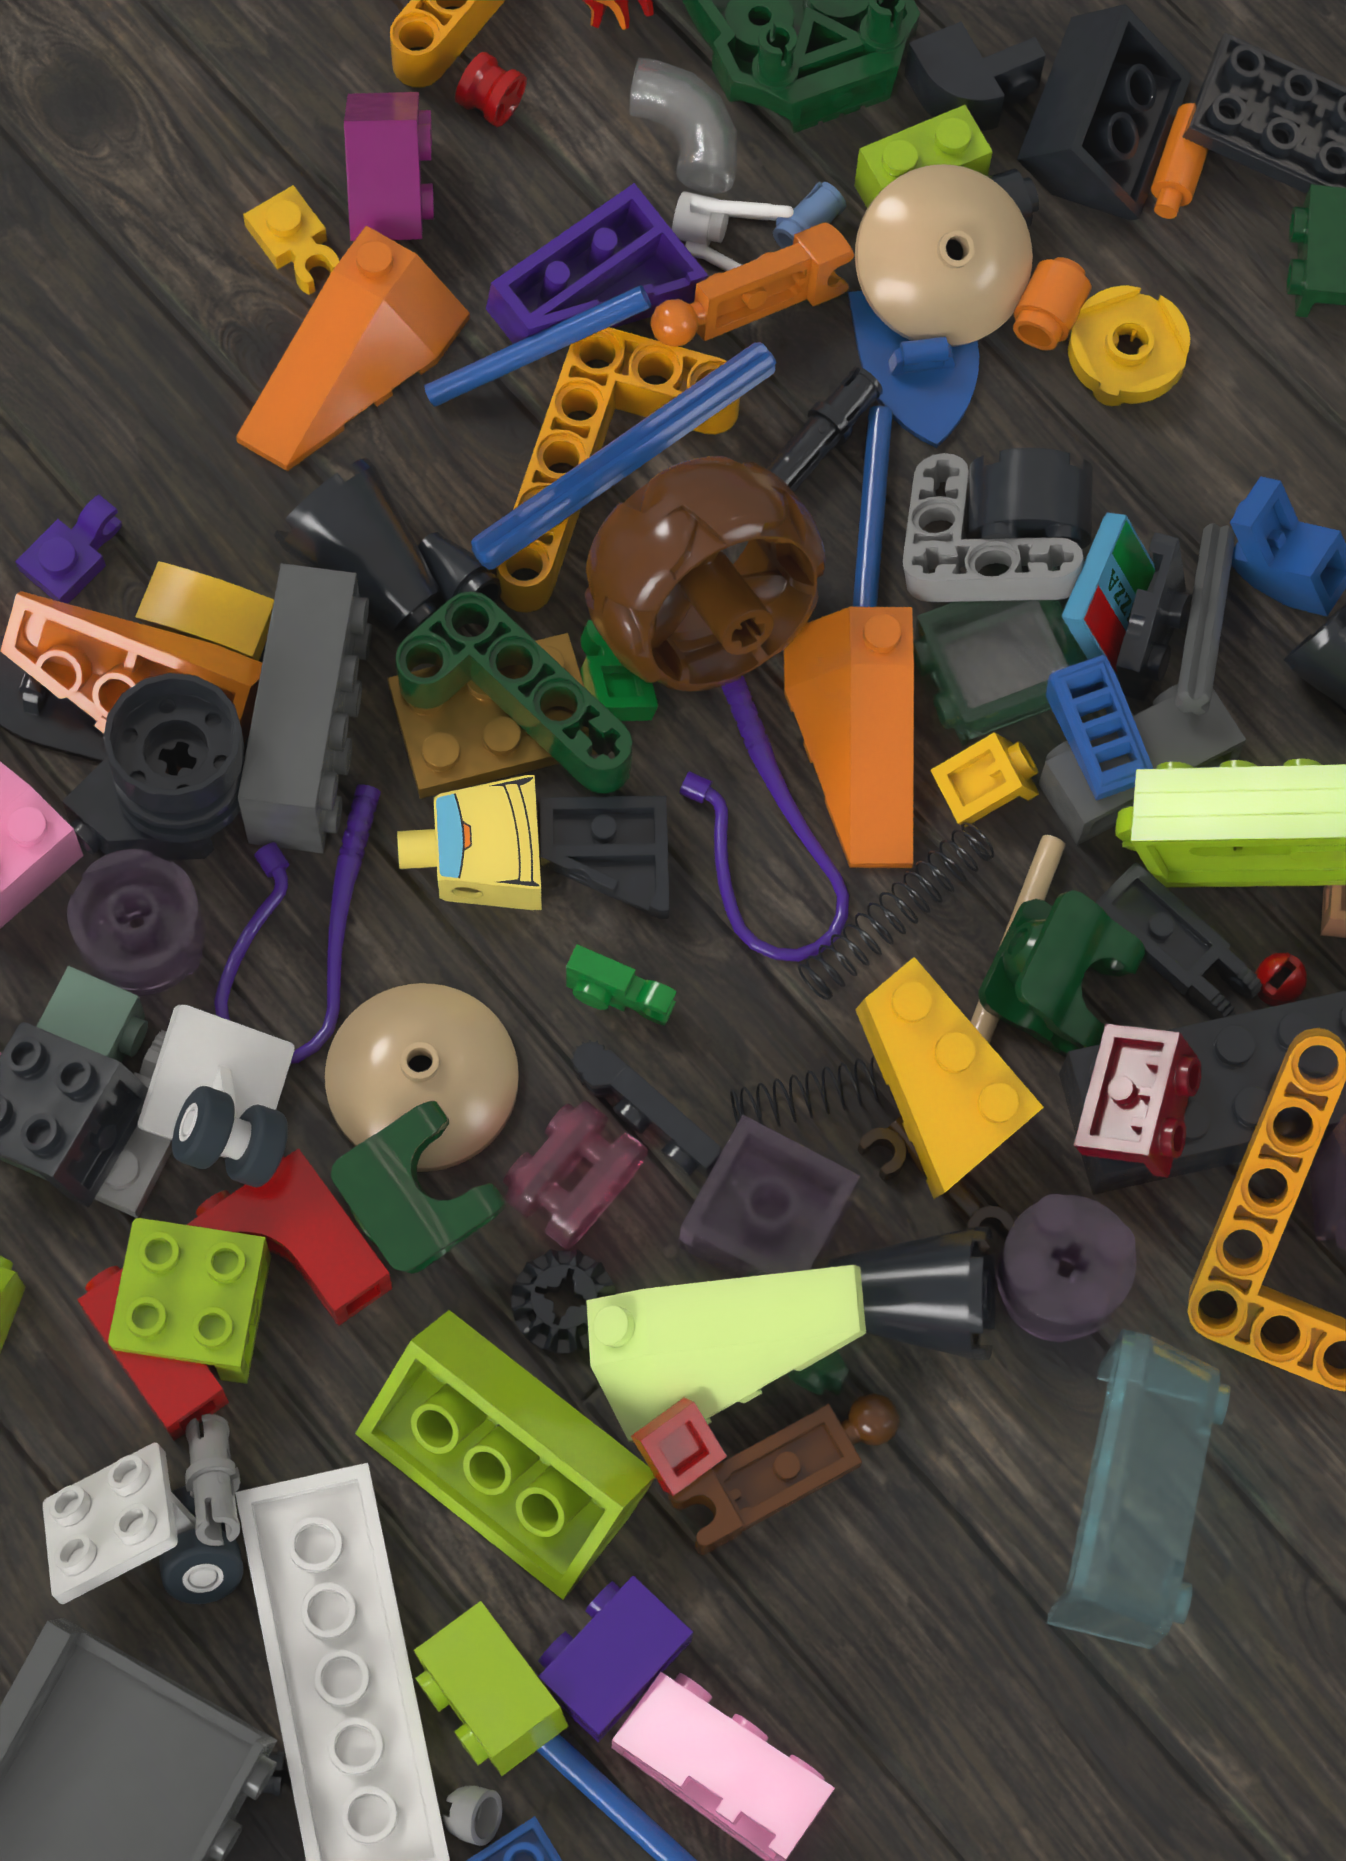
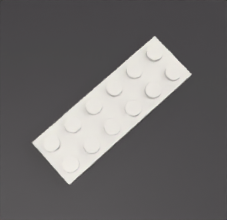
M368 1463L235 1492L306 1861H450Z

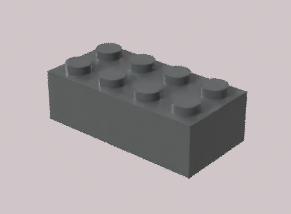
M283 563L280 565L238 793V802L249 844L265 846L275 842L279 848L323 854L327 832L335 834L338 832L342 812V796H337L338 774L347 775L349 772L352 738L347 737L349 717L357 718L362 697V681L357 680L359 660H368L372 639V624L367 623L369 599L359 597L356 573Z

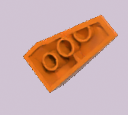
M23 591L16 594L0 651L58 698L67 697L96 720L97 723L94 726L102 733L105 731L107 715L122 693L143 679L167 673L198 676L218 686L235 705L245 744L250 733L262 662L206 641Z
M848 607L806 623L794 640L783 649L784 695L790 711L794 712L804 739L805 751L810 763L814 765L825 795L826 807L849 868H912L914 763L912 607Z

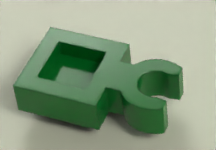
M588 620L580 639L581 647L587 655L580 669L584 687L620 721L652 720L658 708L653 683H647L625 668L599 634L592 620Z
M578 944L566 965V987L573 989V995L590 1007L606 1010L610 1005L623 1012L628 1007L642 1017L665 1026L676 1004V1001H674L677 993L676 990L662 983L635 976L636 969Z

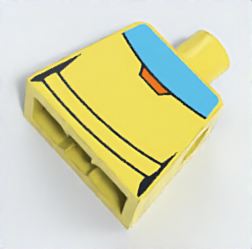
M524 775L441 793L434 797L435 829L397 831L399 869L437 867L440 899L449 902L542 910L534 775Z

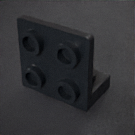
M23 1022L17 1027L0 1056V1156L39 1173L67 1198L89 1208L136 1129L149 1088L121 1062Z

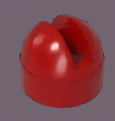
M1288 952L1269 955L1260 963L1255 972L1263 985L1257 995L1270 1006L1296 1002L1307 984L1305 966L1297 957ZM1283 966L1287 967L1292 973L1277 990L1268 982Z

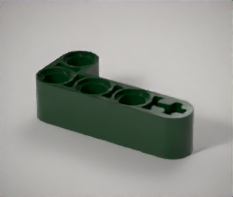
M470 591L459 593L452 597L406 637L398 647L396 665L400 693L414 707L423 709L436 708L447 702L464 685L472 680L587 789L602 794L614 792L621 788L629 779L632 766V740L630 732L625 725L500 607L482 593ZM471 623L478 624L486 629L482 634L475 637L462 636L456 632L463 625ZM428 663L440 668L437 674L428 678L417 677L410 673L413 668L420 664ZM515 664L524 666L530 671L524 677L517 679L507 678L500 674L503 668ZM554 706H564L572 710L574 714L566 720L555 721L546 717L544 712ZM588 730H589V738L586 736V733H587ZM592 749L600 755L596 759L592 757ZM610 752L615 754L613 759L607 756Z

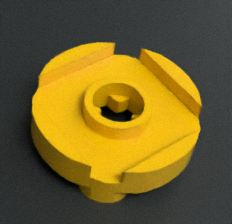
M1129 285L1116 286L1096 293L1080 309V314L1070 333L1068 357L1078 379L1088 389L1093 391L1095 398L1102 404L1118 406L1122 403L1137 404L1154 400L1168 392L1182 377L1191 340L1189 328L1179 309L1161 295L1156 300L1149 295L1140 294L1141 288ZM1120 335H1131V342L1137 337L1144 345L1138 349V353L1135 355L1122 353L1116 348Z

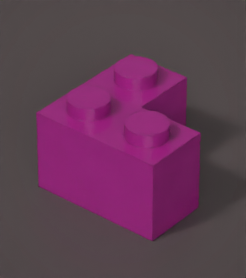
M419 92L348 94L344 117L350 241H355L365 226L372 228L391 240L422 239L423 220H434L433 183L421 184V161H432L431 110H420Z

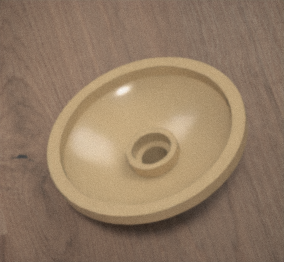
M945 164L930 165L909 171L898 177L880 191L871 202L861 220L857 233L855 265L862 292L875 314L890 329L911 341L946 337L951 347L969 344L991 334L1001 327L1014 313L1030 281L1032 271V243L1026 221L1020 209L1009 194L996 182L966 167ZM948 240H956L961 244L963 248L961 260H953L948 256L946 252Z
M419 983L398 986L383 991L362 1003L348 1016L337 1031L326 1060L325 1089L328 1104L338 1127L353 1146H357L378 1133L414 1107L428 1101L438 1102L449 1118V1125L442 1136L423 1151L417 1165V1172L447 1169L459 1165L483 1151L493 1142L506 1125L514 1108L518 1092L519 1075L516 1052L512 1040L499 1018L487 1006L471 995L458 989L438 984ZM418 1055L427 1056L432 1061L430 1068L424 1072L411 1070L408 1067V1063L413 1057Z

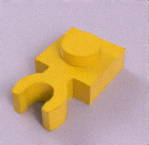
M294 185L243 214L245 227L277 270L290 262L294 263L296 282L299 288L306 294L310 295L315 292L314 279L309 273L310 269L321 266L326 268L331 274L339 263L337 254L331 248L320 245L327 241L326 228Z

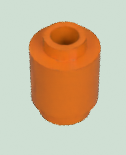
M1057 257L1054 260H1042L1038 263L1014 310L1016 321L1013 325V331L1020 340L1040 350H1053L1058 342L1068 338L1080 314V309L1086 302L1092 289L1089 279L1085 276L1084 269L1075 261L1064 257Z

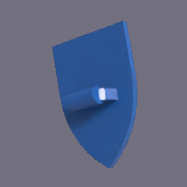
M862 291L848 292L861 367L871 373L879 381L883 389V394L877 398L878 403L881 406L892 409V419L903 429L919 440L937 448L960 423L973 397L979 372L978 340L956 347H951L946 337L911 341L890 329L875 314Z

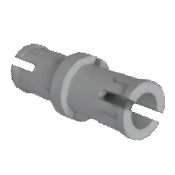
M205 1414L202 1415L203 1438L200 1437L199 1422L196 1418L192 1419L186 1427L190 1466L186 1470L185 1484L187 1492L190 1491V1496L194 1498L197 1539L210 1546L224 1545L221 1528L222 1522L225 1523L226 1537L230 1542L235 1540L240 1533L235 1492L239 1489L240 1474L238 1467L235 1468V1463L231 1460L228 1422L221 1416Z

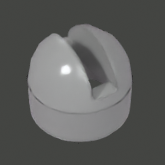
M479 1786L460 1787L448 1795L446 1801L452 1803L450 1814H443V1822L448 1832L464 1842L479 1846L488 1844L495 1836L502 1818V1800L500 1795L494 1790Z

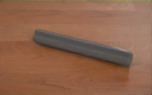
M1211 523L1203 529L1175 705L1182 713L1193 712L1199 716L1206 713L1210 707L1236 537L1232 527L1229 525L1219 527L1215 523Z

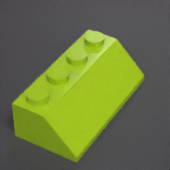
M450 1310L410 1341L355 1433L562 1600L573 1590L623 1527L655 1479L648 1465Z

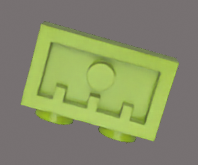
M136 1218L132 1222L108 1340L110 1347L115 1351L214 1365L221 1380L247 1384L271 1261L266 1238Z

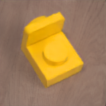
M995 732L931 769L957 823L960 825L963 822L972 824L1018 796L1030 800L1039 795L1031 778L1038 774V769L1028 750L1020 741L1013 744L1010 740Z

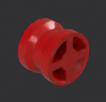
M481 52L474 57L461 76L456 89L455 102L467 110L477 108L483 112L484 119L487 122L500 127L509 120L518 107L525 92L527 77L516 69L508 71L499 67L498 60L487 52Z

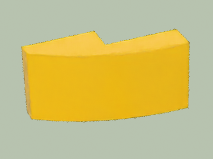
M158 561L135 618L147 626L213 643L259 661L267 641L274 599L196 571Z

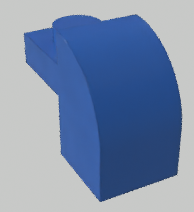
M1260 476L1246 499L1239 503L1234 517L1230 521L1238 540L1233 550L1231 564L1238 574L1252 587L1279 603L1295 609L1328 616L1346 589V543L1342 533L1339 530L1298 521L1282 481Z

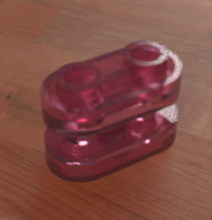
M588 1101L582 1102L576 1108L569 1103L563 1106L545 1130V1134L550 1138L534 1156L528 1152L520 1156L503 1180V1183L509 1187L505 1201L523 1216H531L541 1206H544L554 1214L546 1227L545 1233L566 1250L574 1246L585 1235L632 1179L648 1154V1148L628 1132L622 1134L612 1145L602 1138L600 1134L607 1124L608 1117ZM583 1157L587 1158L594 1166L573 1191L568 1193L559 1185Z

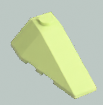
M856 1265L646 1288L586 1300L590 1366L628 1441L632 1443L634 1441L631 1435L684 1397L695 1402L705 1421L709 1424L711 1423L710 1417L736 1402L746 1403L762 1394L760 1388L793 1369L802 1371L866 1334L861 1269Z

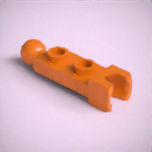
M827 222L794 234L793 245L776 252L765 253L756 260L724 273H715L706 280L696 283L695 300L693 303L688 304L680 299L666 300L658 305L651 317L653 334L664 345L673 347L684 346L693 340L696 332L703 341H707L806 299L812 306L819 305L844 294L849 289V284L839 277L834 270L849 263L854 257V252L844 236Z

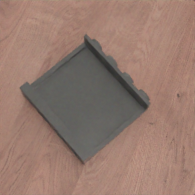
M66 1618L49 1620L42 1629L0 1706V1861H212L213 1859L224 1861L241 1833L243 1825L234 1821L246 1797L249 1796L256 1800L265 1789L276 1768L277 1762L268 1757L277 1740Z

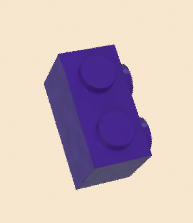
M634 1576L621 1588L614 1581L610 1582L585 1610L592 1620L575 1638L567 1631L562 1633L538 1660L545 1668L538 1676L540 1681L558 1705L598 1743L648 1690L659 1673H663L692 1642L693 1631Z

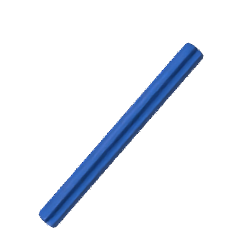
M761 342L751 344L475 536L471 541V549L476 559L488 570L502 564L774 374L776 360L773 354Z

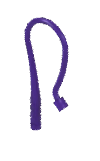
M741 676V679L721 686L728 704L731 706L733 717L738 723L737 727L741 737L744 738L745 747L748 749V753L787 821L832 884L837 897L836 914L828 931L814 943L798 949L777 948L758 939L745 926L731 883L727 841L728 807L724 798L711 787V780L690 771L683 781L679 794L701 804L707 800L714 807V852L718 886L734 933L751 950L774 960L799 962L806 959L809 955H818L820 945L830 946L833 934L841 935L843 926L848 919L850 895L840 872L809 829L790 794L777 765L771 743L768 742L769 738L764 732L765 728L761 718L758 717L754 701L751 700L752 696L745 678ZM834 937V938H833V943H834L839 937ZM823 947V948L821 949V953H822L824 950H826L827 948H826V947Z
M369 785L356 786L351 805L352 811H350L348 816L347 829L345 828L342 839L343 844L340 846V855L337 858L329 920L327 1011L322 1028L311 1041L294 1050L290 1064L299 1063L319 1051L335 1031L340 1012L341 965L346 921L354 884L362 864L361 859H363L365 854L364 848L367 846L369 839V829H371L373 824V814L376 812L381 794L380 790ZM275 842L261 847L254 855L268 878L274 877V889L242 931L228 957L218 984L214 1000L216 1016L229 1021L228 999L240 963L252 940L287 892L288 876L286 869L289 863Z

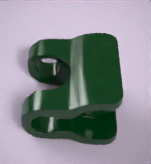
M1072 890L1060 894L1055 900L1053 907L1040 899L1028 900L1023 902L1018 908L981 984L978 993L980 1004L986 1011L998 1019L1031 1035L1053 1051L1066 1057L1068 1051L1100 1045L1105 1028L1104 1024L1086 1008L1082 998L1081 983L1085 971L1090 967L1100 974L1117 977L1131 973L1136 974L1145 955V946L1140 939L1113 921L1102 907L1082 892Z
M428 1101L414 1107L387 1127L339 1157L331 1169L333 1183L349 1204L353 1216L371 1242L379 1248L385 1259L394 1269L411 1274L423 1271L462 1241L494 1220L507 1204L496 1186L490 1183L474 1187L462 1196L452 1200H435L422 1190L417 1178V1165L421 1154L432 1142L442 1136L449 1125V1118L437 1101Z

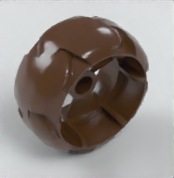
M725 456L696 458L661 471L624 503H619L608 515L598 530L589 551L586 564L589 587L585 592V598L595 628L619 662L629 671L647 683L658 681L672 690L704 691L714 689L741 679L742 675L752 671L781 652L799 634L817 604L819 597L817 578L824 574L826 563L825 548L811 513L779 476L754 462H744L741 464ZM748 541L745 549L734 564L721 552V550Z

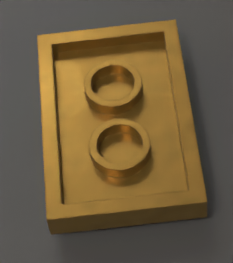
M568 633L536 641L584 687ZM515 664L503 668L500 674L507 678L517 679L524 677L530 671L524 666ZM433 666L410 673L417 677L428 678L437 674L440 668ZM398 675L388 678L389 691L420 799L559 764L472 680L442 705L436 708L423 709L414 707L404 699L400 693ZM554 706L544 712L546 717L555 721L566 720L574 714L572 710L564 706ZM588 730L587 733H586V736H587L588 738H589V730ZM592 749V755L597 754V753Z

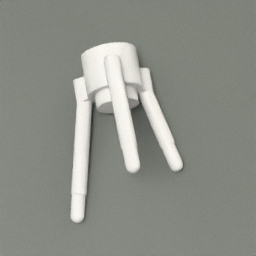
M683 191L676 206L672 231L680 240L686 241L685 247L693 257L704 259L720 269L728 271L741 266V264L710 248L709 245L711 241L722 242L729 217L776 221L778 217L790 218L794 214V210L791 206L718 200Z

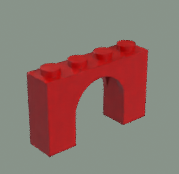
M299 1148L286 1157L283 1155L276 1172L266 1184L260 1187H252L245 1184L232 1194L228 1190L214 1194L196 1210L198 1217L187 1224L265 1237L269 1251L289 1261L300 1272L338 1326L392 1289L388 1270ZM117 1265L111 1266L94 1276L85 1286L87 1293L77 1300L98 1334L172 1440L175 1441L186 1433L187 1424L192 1419L196 1418L201 1423L202 1415L214 1414L229 1403L223 1388L206 1364L115 1351L110 1347L108 1340L123 1268L120 1269Z

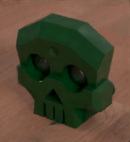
M682 0L698 32L713 50L712 70L728 101H744L766 107L788 119L793 133L818 125L819 121L825 123L839 118V114L847 115L860 110L861 106L867 108L889 100L902 55L909 42L916 36L921 14L914 0ZM755 19L765 20L767 24L758 26L751 23V21Z

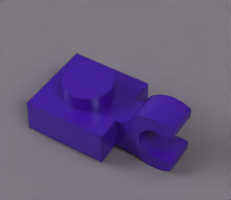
M99 494L84 507L77 523L72 529L57 519L15 561L19 571L53 600L69 604L106 566L103 556L97 550L109 541L123 525L115 517L118 513L117 509Z

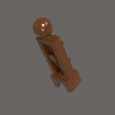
M869 1393L856 1399L848 1411L847 1419L839 1422L832 1408L827 1404L709 1469L674 1496L668 1493L669 1502L672 1508L677 1511L699 1504L708 1507L713 1513V1521L697 1533L695 1542L697 1553L704 1555L740 1536L742 1531L753 1527L859 1468L862 1460L856 1452L854 1445L862 1442L866 1445L878 1446L892 1439L899 1428L900 1422L897 1407L889 1398L881 1394Z

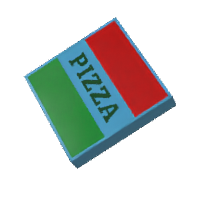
M1106 513L1063 611L1062 618L1087 659L1106 655L1118 679L1116 663L1129 625L1137 589L1148 590L1155 573V567L1127 515Z

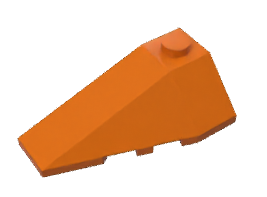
M365 226L331 272L236 436L237 443L280 468L289 471L345 430V424L373 403L378 407L392 397V390L416 372L422 375L435 366L470 319L469 311L416 253L372 228Z

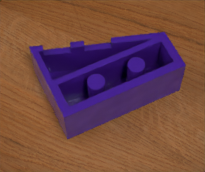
M633 183L492 281L486 310L514 344L642 285L650 299L651 308L610 326V328H616L652 317L656 307L666 300L680 299L688 304L693 303L695 300L696 283L706 280L709 275L635 183Z

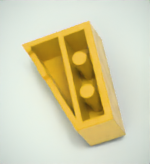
M915 957L869 994L855 1009L886 1085L889 1084L904 1122L902 1124L909 1141L913 1143L927 1176L926 1182L933 1199L949 1190L1044 1108Z

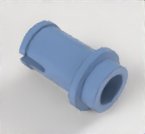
M818 182L813 190L793 209L794 214L790 218L778 217L776 219V228L773 230V236L777 244L782 249L793 245L794 234L824 222L830 224L837 215H840L845 210L846 202L844 197L828 182Z

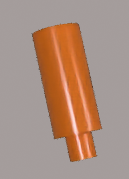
M1195 103L1183 104L1178 108L1151 186V192L1157 198L1154 212L1162 218H1175L1180 206L1191 203L1209 149L1182 137Z

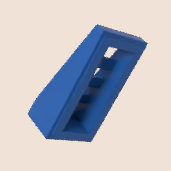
M1100 655L1055 671L1049 675L1046 698L1096 801L1134 788L1136 769L1154 768L1120 683L1107 656ZM1105 708L1107 715L1082 723L1080 717ZM1117 732L1118 739L1092 748L1090 741ZM1125 754L1128 755L1131 761L1103 772L1099 766V763Z

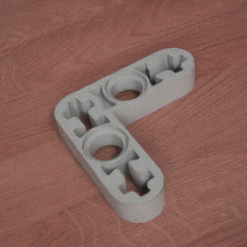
M942 453L932 455L917 465L913 478L903 554L906 586L912 597L927 602L1058 600L1070 597L1084 564L1082 549L1076 542L1058 537L967 539L969 505L968 464L959 456ZM940 482H946V497L936 496V489L939 488ZM943 520L953 524L948 530L939 533H928L922 530V528L933 521ZM993 563H1001L1010 567L999 576L990 577L978 573L982 567ZM1022 566H1028L1029 572L1022 573ZM1060 566V570L1052 571L1053 567ZM960 567H966L965 574H960ZM929 569H935V573H929Z

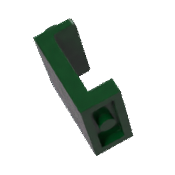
M1311 184L1303 207L1294 206L1292 210L1289 242L1298 243V259L1290 260L1286 282L1287 295H1296L1295 316L1306 318L1314 303L1346 306V188Z

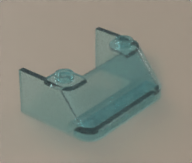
M1122 1329L1098 1369L1096 1379L1106 1381L1108 1385L1066 1590L1049 1610L1046 1624L1153 1649L1169 1633L1172 1622L1184 1624L1188 1614L1192 1595V1583L1182 1581L1212 1423L1222 1425L1230 1397V1385L1220 1383V1369L1151 1335Z

